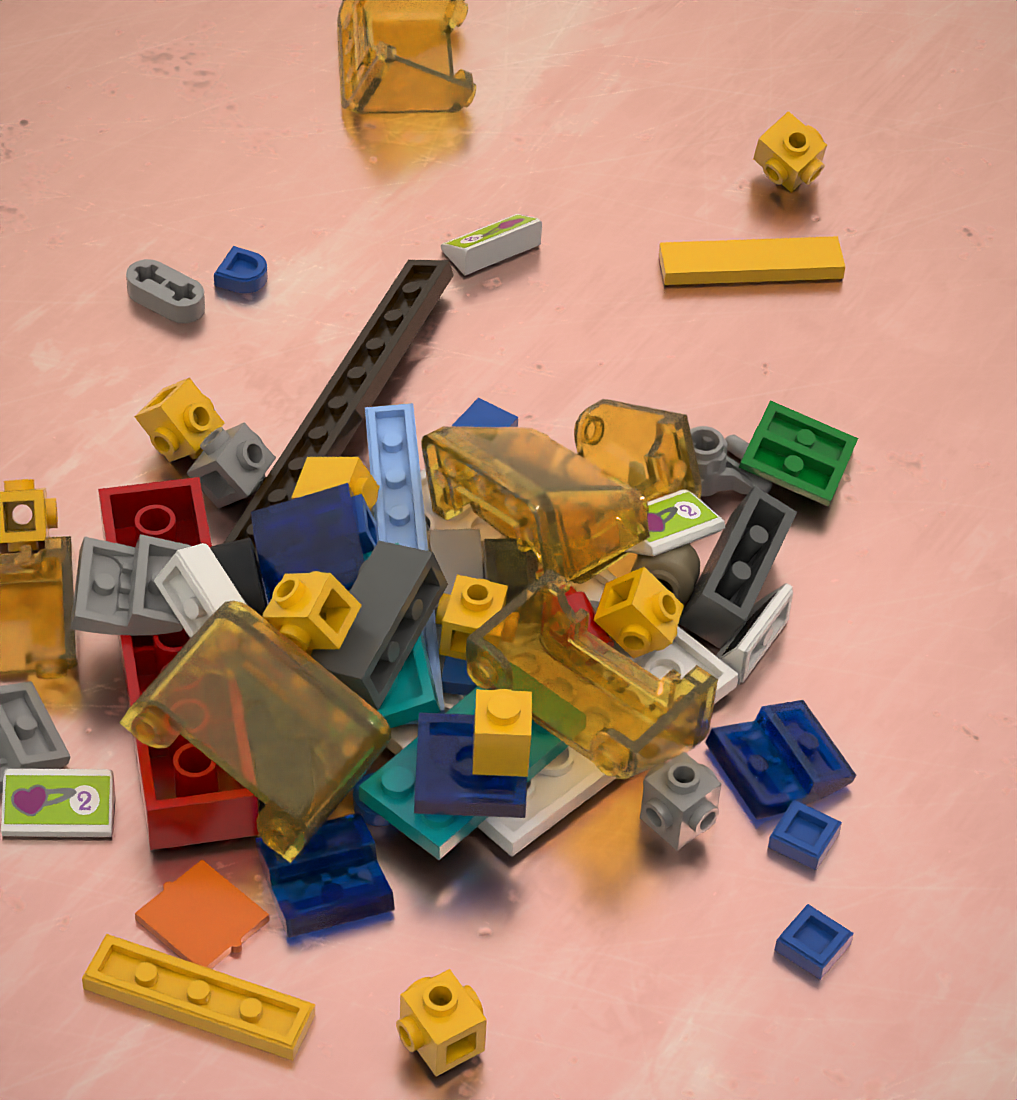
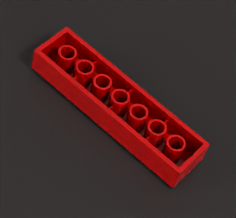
M199 477L98 489L104 541L136 547L141 534L191 546L202 543L207 544L209 547L212 546ZM184 628L182 631L167 634L118 635L150 850L259 835L258 796L232 653L229 652L218 662L208 666Z

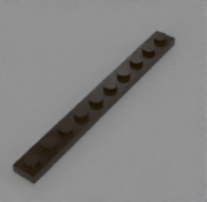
M408 259L224 543L246 538L251 539L262 578L266 575L303 516V513L291 497L306 458L340 457L364 419L365 407L373 405L454 276L449 260Z

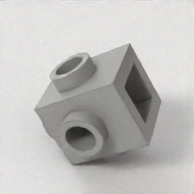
M245 422L226 431L223 427H219L202 441L200 447L203 452L188 470L187 475L190 478H200L202 491L219 509L255 494L266 479L265 473L276 457Z
M682 751L667 763L660 762L656 764L643 780L644 788L640 819L678 851L716 823L719 815L718 804L722 783L718 781L710 768L703 764H698L687 753Z

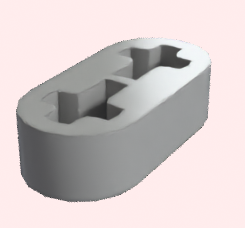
M151 259L136 261L127 269V293L138 304L177 323L194 322L205 313L204 288L198 281L159 261Z

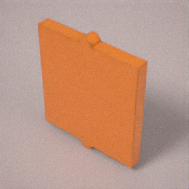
M202 859L174 882H165L163 884V891L135 912V920L181 959L210 969L214 968L230 953L241 952L242 943L270 921L269 914Z

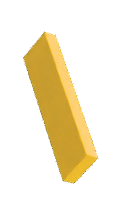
M838 236L661 242L659 245V259L664 285L844 279L845 263Z
M106 934L82 977L83 989L292 1061L315 1017V1004L109 934Z

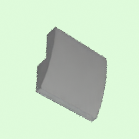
M140 534L136 547L84 536L79 550L70 629L99 634L131 636L157 635L182 631V624L155 584L154 579L177 550L191 547V545Z
M32 681L0 686L1 794L3 793L5 769H60L69 764L71 756Z

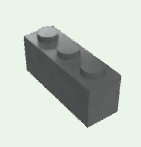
M754 486L730 515L725 529H723L680 616L679 624L721 649L747 620L797 511Z
M378 541L368 560L364 561L361 565L358 577L349 591L362 606L340 649H313L310 661L307 664L324 697L379 710L448 586L433 552Z

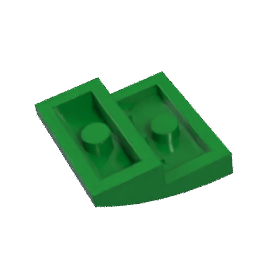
M770 400L740 462L739 468L829 507L859 438Z

